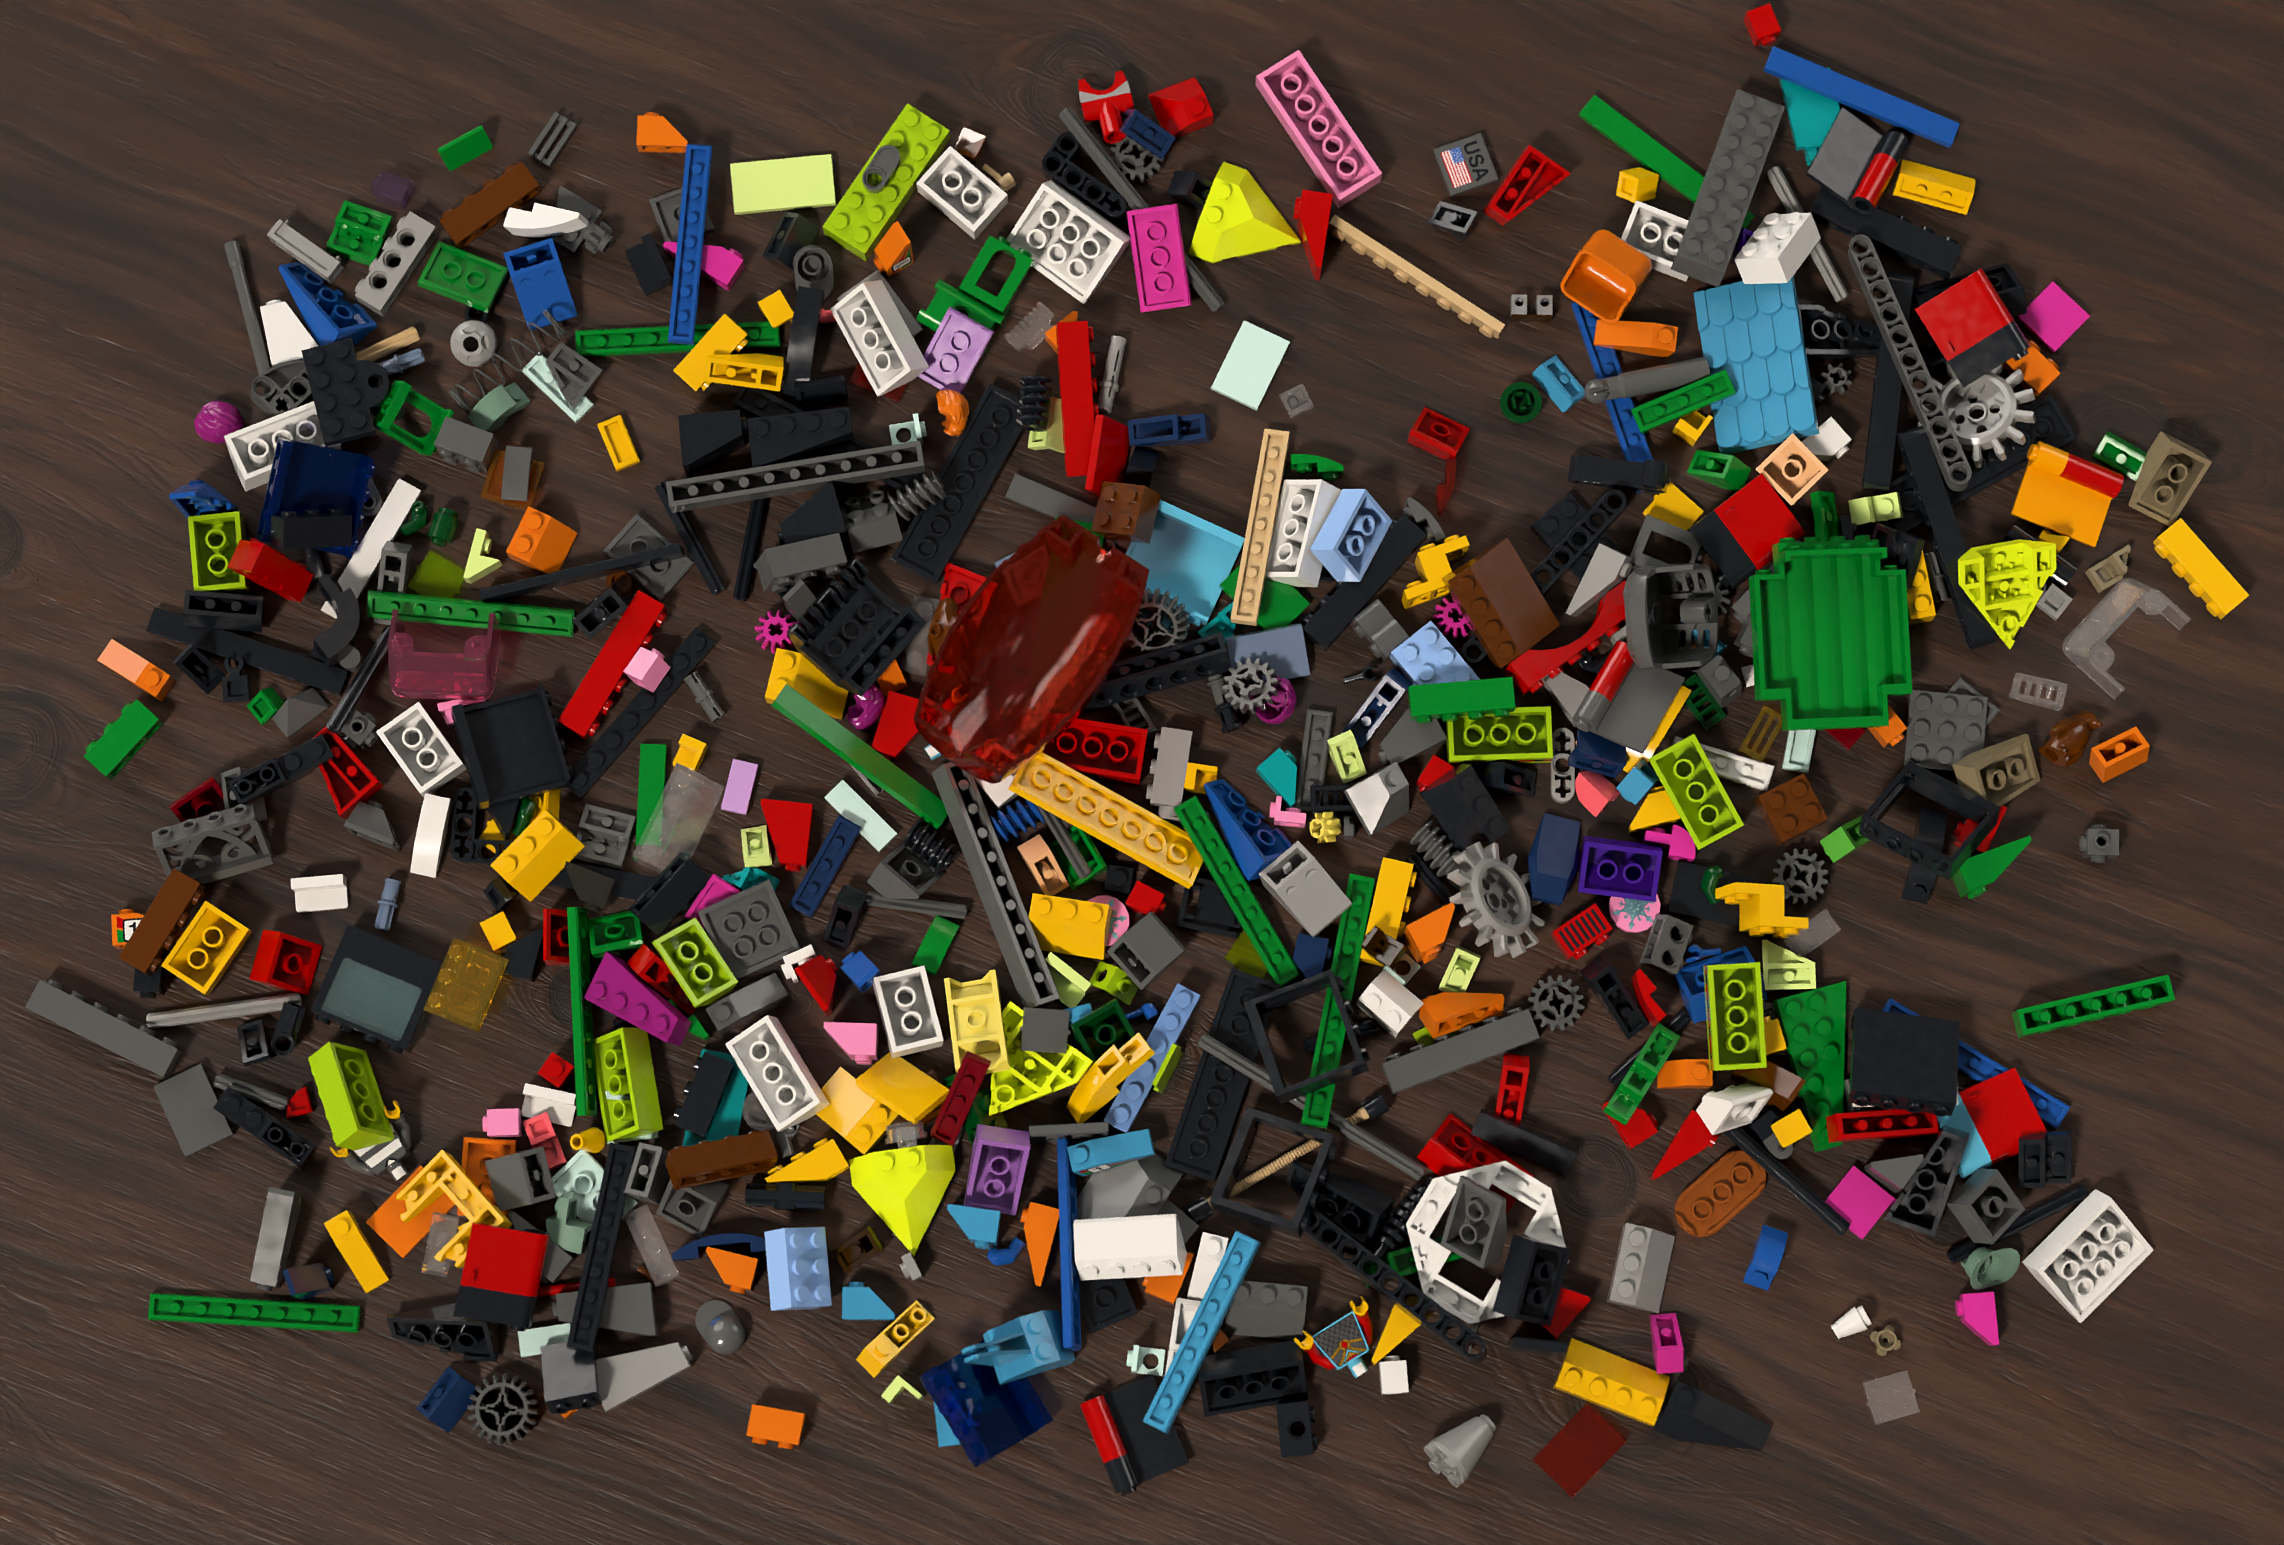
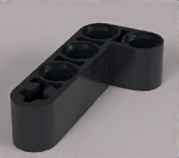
M1071 132L1061 133L1042 159V173L1045 178L1058 183L1111 223L1123 221L1126 216L1125 199L1073 163L1079 154V142ZM1065 142H1071L1075 145L1069 151L1062 149L1061 146ZM1050 162H1056L1060 165L1055 171L1049 170L1046 166ZM1071 176H1076L1080 179V182L1076 185H1071L1067 182V179ZM1097 190L1101 193V196L1097 199H1091L1088 197V193ZM1119 206V211L1111 212V207Z
M1571 455L1567 481L1582 485L1666 493L1670 467L1667 462L1659 460H1645L1643 463Z

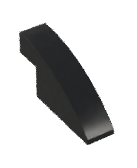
M798 286L787 352L783 397L796 399L794 383L812 380L822 330L820 318L825 297L824 290Z

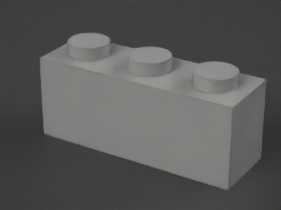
M1162 727L1161 734L1156 733L1154 748L1158 749L1157 759L1152 758L1150 774H1154L1153 784L1148 783L1146 799H1151L1150 807L1159 808L1161 805L1177 807L1182 804L1192 731Z

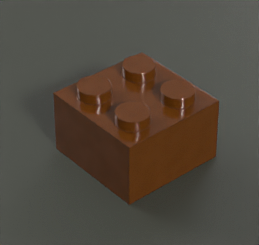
M1103 481L1091 531L1107 539L1150 544L1161 494L1144 485Z
M1804 773L1759 795L1754 801L1778 847L1824 824L1828 820Z

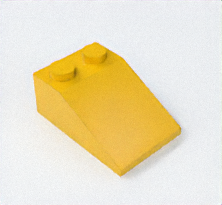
M777 648L765 694L766 702L772 704L783 687L788 684L830 717L842 720L849 691L835 685L801 653Z
M842 1067L835 1072L821 1089L830 1105L816 1115L863 1155L869 1154L900 1118L895 1111L857 1087L856 1079Z

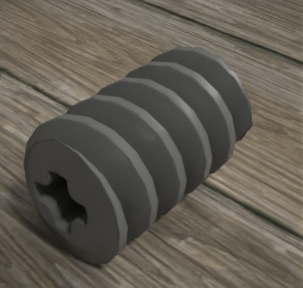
M931 469V478L925 473L922 474L923 483L919 482L916 478L913 480L915 488L905 484V494L897 489V499L888 495L892 506L900 517L909 521L911 520L910 511L915 515H919V506L927 510L929 509L928 501L933 505L937 504L936 495L941 499L946 498L944 486L933 469Z
M1431 820L1414 834L1410 843L1411 845L1420 843L1417 848L1418 853L1427 851L1423 859L1425 861L1433 859L1430 864L1431 869L1440 867L1436 874L1438 877L1447 876L1459 867L1453 858L1460 852L1459 850L1450 852L1453 843L1443 844L1447 836L1442 835L1438 837L1437 833L1440 827L1431 829L1430 826L1434 821Z

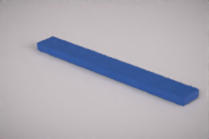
M1774 46L1763 69L1766 73L1947 148L1952 146L1960 124Z
M686 145L668 343L694 345L713 150L712 146Z
M1576 302L1571 303L1596 379L1614 377L1623 373L1615 349L1593 345L1596 320L1601 319ZM1617 398L1604 401L1624 459L1626 461L1643 463L1645 460H1653L1645 435L1640 433L1631 413V409L1635 408L1632 398Z
M1891 998L1888 999L1882 1009L1884 1012L1920 1016ZM1959 1040V1072L1981 1083L2009 1070ZM2020 1077L2042 1122L2055 1130L2058 1129L2070 1106Z
M1065 1138L1057 1139L1063 1348L1070 1351H1081L1080 1287L1074 1250V1220H1077L1076 1173L1072 1172L1067 1147L1075 1144Z

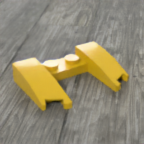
M441 1150L401 1190L396 1199L399 1201L405 1200L407 1212L400 1214L403 1222L407 1223L431 1205L443 1193L448 1195L469 1219V1222L434 1258L440 1262H444L446 1258L456 1261L455 1266L461 1268L464 1266L472 1222L510 1228L513 1224L465 1174L466 1171L454 1157Z

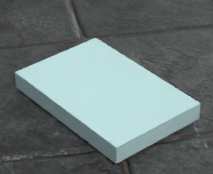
M1243 321L1211 390L1257 411L1290 342L1247 321Z
M580 1150L551 1178L555 1194L558 1197L569 1191L579 1193L576 1216L580 1220L593 1223L604 1168L587 1151ZM628 1194L622 1219L638 1204Z

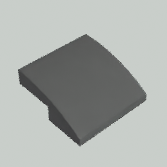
M586 804L578 826L579 831L577 838L586 847L575 859L622 870L636 816Z

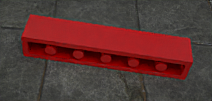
M1088 321L1059 322L1055 325L1066 477L1087 476L1095 425L1094 419L1096 415H1099L1098 403H1093L1092 394L1097 393L1096 378H1091V367H1095V354L1090 352L1089 342H1093V327H1088Z
M640 590L637 591L558 720L560 726L586 741L590 736L594 737L601 725L598 722L602 715H607L614 705L613 697L617 692L621 693L628 680L625 679L627 675L623 671L640 647L645 649L650 647L654 640L652 634L656 627L661 628L666 621L668 614H666L667 609L664 604Z

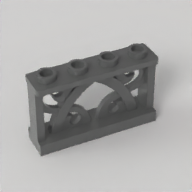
M252 802L240 804L223 811L212 812L206 816L188 819L182 823L161 827L158 830L152 831L153 847L157 852L167 878L173 870L170 860H181V866L175 869L202 885L273 864L270 844L266 839ZM250 824L249 831L241 836L243 825ZM256 835L258 844L252 845L248 840ZM207 836L229 842L223 847L221 854L211 857L203 852H195L198 845ZM173 846L174 850L183 853H171L166 848Z

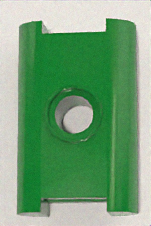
M941 279L934 286L937 293L927 310L921 309L916 318V321L934 331H937L949 307L967 314L968 317L992 331L995 330L996 326L1002 328L1006 320L1005 315ZM988 347L985 349L981 358H983L988 352Z

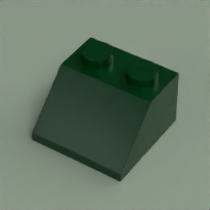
M1113 999L1071 1024L1080 1051L1093 1061L1090 1067L1113 1045L1120 1049L1135 1036L1117 999Z

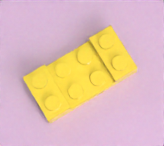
M990 970L982 979L963 983L951 978H944L956 1072H958L967 1051L991 1061L986 1074L1010 1070L996 970Z

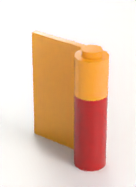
M2041 441L2037 442L2036 445L2032 444L2027 453L2029 461L2011 514L2091 547H2096L2111 499H2114L2119 494L2124 482V475Z

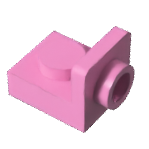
M1277 796L1276 802H1271L1269 817L1274 818V825L1305 828L1306 813H1301V809L1286 808V811H1281L1282 796Z

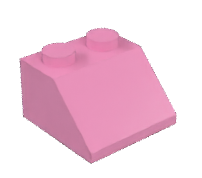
M824 1022V1029L827 1034L852 1060L856 1061V1064L871 1065L872 1060H878L879 1028L877 1024Z

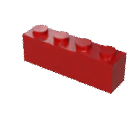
M1892 1109L1839 1113L1826 1117L1829 1143L1928 1136L1939 1132L1937 1116L1924 1112L1910 1113L1907 1110Z

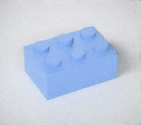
M1342 489L1310 550L1336 581L1360 582L1392 520L1366 489Z
M1429 621L1390 654V659L1413 685L1480 680L1432 621Z
M825 1227L782 1228L764 1232L771 1311L804 1310L832 1306Z

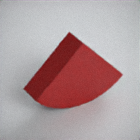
M308 1087L299 1089L290 1099L286 1109L287 1119L314 1113Z

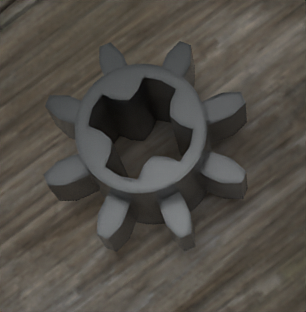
M603 221L599 226L592 223L583 234V238L586 240L584 243L585 247L594 254L598 250L605 253L615 239L611 235L613 233L612 228Z
M1841 363L1835 368L1829 364L1827 366L1828 373L1822 372L1820 378L1825 380L1823 385L1830 391L1829 396L1837 391L1843 395L1845 392L1843 386L1850 387L1852 384L1850 380H1847L1851 371L1845 372L1842 369ZM1834 375L1838 376V384L1833 383Z

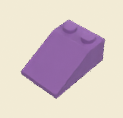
M981 1124L977 1125L964 1206L1016 1215L1030 1150L1029 1132Z

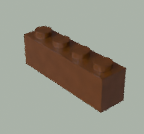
M522 161L518 164L514 163L504 170V174L499 178L488 180L483 185V189L478 193L467 195L461 205L446 210L439 222L459 249H463L505 219L509 207L519 209L540 194L542 190Z
M173 868L118 958L149 977L152 972L156 973L163 963V959H161L163 954L174 946L177 940L176 933L180 927L184 928L190 920L191 915L189 913L191 909L202 901L205 887Z
M754 1130L746 1135L736 1137L729 1135L717 1141L710 1142L705 1140L697 1145L674 1147L672 1150H669L665 1164L674 1190L769 1171L775 1167L778 1155L769 1130L761 1132Z

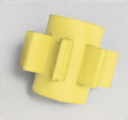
M1332 811L1315 813L1316 819L1310 822L1311 836L1318 838V843L1335 842V836L1341 833L1340 819L1333 817Z

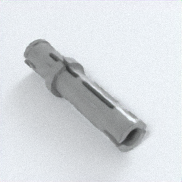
M1111 336L1103 379L1098 385L1100 389L1097 402L1098 412L1112 413L1115 392H1118L1119 389L1117 382L1127 339L1124 337Z

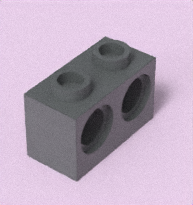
M1655 915L1640 964L1664 974L1677 975L1684 964L1683 956L1686 947L1692 940L1694 926L1670 915ZM1672 928H1674L1675 930V936L1673 939L1671 937ZM1664 952H1665L1666 955H1667V960H1666L1665 963L1663 962V959H1662V956H1663V953H1664Z

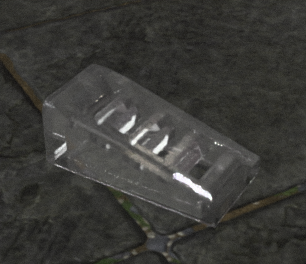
M2015 673L2009 698L2060 711L2063 707L2068 684ZM2022 681L2027 682L2024 694H2019ZM2032 684L2037 685L2034 697L2029 696ZM2042 687H2047L2045 698H2040ZM2053 689L2057 690L2055 701L2050 700Z

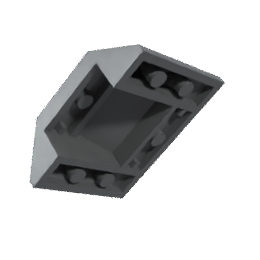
M1155 1154L1094 1173L1077 1198V1220L1158 1215L1170 1194L1172 1195L1184 1172L1165 1166L1166 1160Z

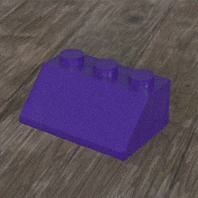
M1584 836L1578 892L1656 902L1663 853L1661 845Z

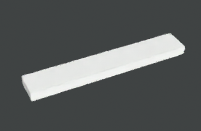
M400 478L338 580L343 591L348 588L352 589L357 601L380 564L381 551L387 541H394L400 531L399 527L404 524L412 511V504L422 494L420 489ZM326 601L321 611L337 619L335 611Z

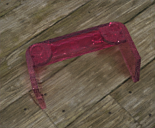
M393 609L388 638L389 681L392 692L401 698L477 701L489 698L494 690L501 640V630L495 613H490L487 636L477 635L469 638L465 643L464 653L414 651L412 637L405 633L398 609Z

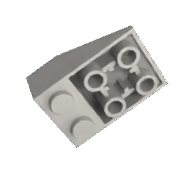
M1299 841L1259 873L1263 886L1313 938L1352 905L1351 901L1319 862Z

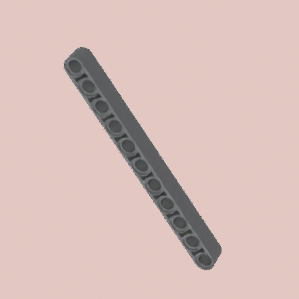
M1856 235L1850 241L1847 253L1848 259L1919 422L1927 434L1945 482L1951 490L1963 491L1967 488L1971 479L1972 471L1873 243L1866 235ZM1862 246L1866 252L1857 253L1853 248ZM1870 268L1873 269L1876 272V274L1873 276H1868L1863 272V270ZM1875 291H1882L1886 297L1877 298L1873 293ZM1890 313L1894 315L1896 319L1893 321H1887L1886 319H1884L1883 315ZM1901 336L1906 342L1902 344L1896 343L1893 337ZM1912 359L1915 365L1906 366L1903 360ZM1920 381L1924 383L1925 388L1917 389L1912 383ZM1931 404L1934 406L1935 411L1927 412L1922 406ZM1934 427H1941L1945 430V434L1937 435L1932 429ZM1952 450L1955 456L1947 458L1943 455L1942 451ZM1962 473L1965 476V480L1957 481L1953 478L1952 474Z

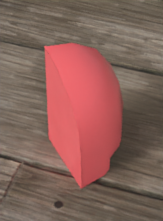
M1582 771L1578 773L1575 780V790L1578 799L1595 817L1601 814L1605 806L1611 800L1614 801L1620 794V791L1608 779L1598 773Z

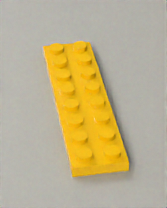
M1032 746L1026 749L1008 790L1188 889L1191 888L1203 860L1186 831Z

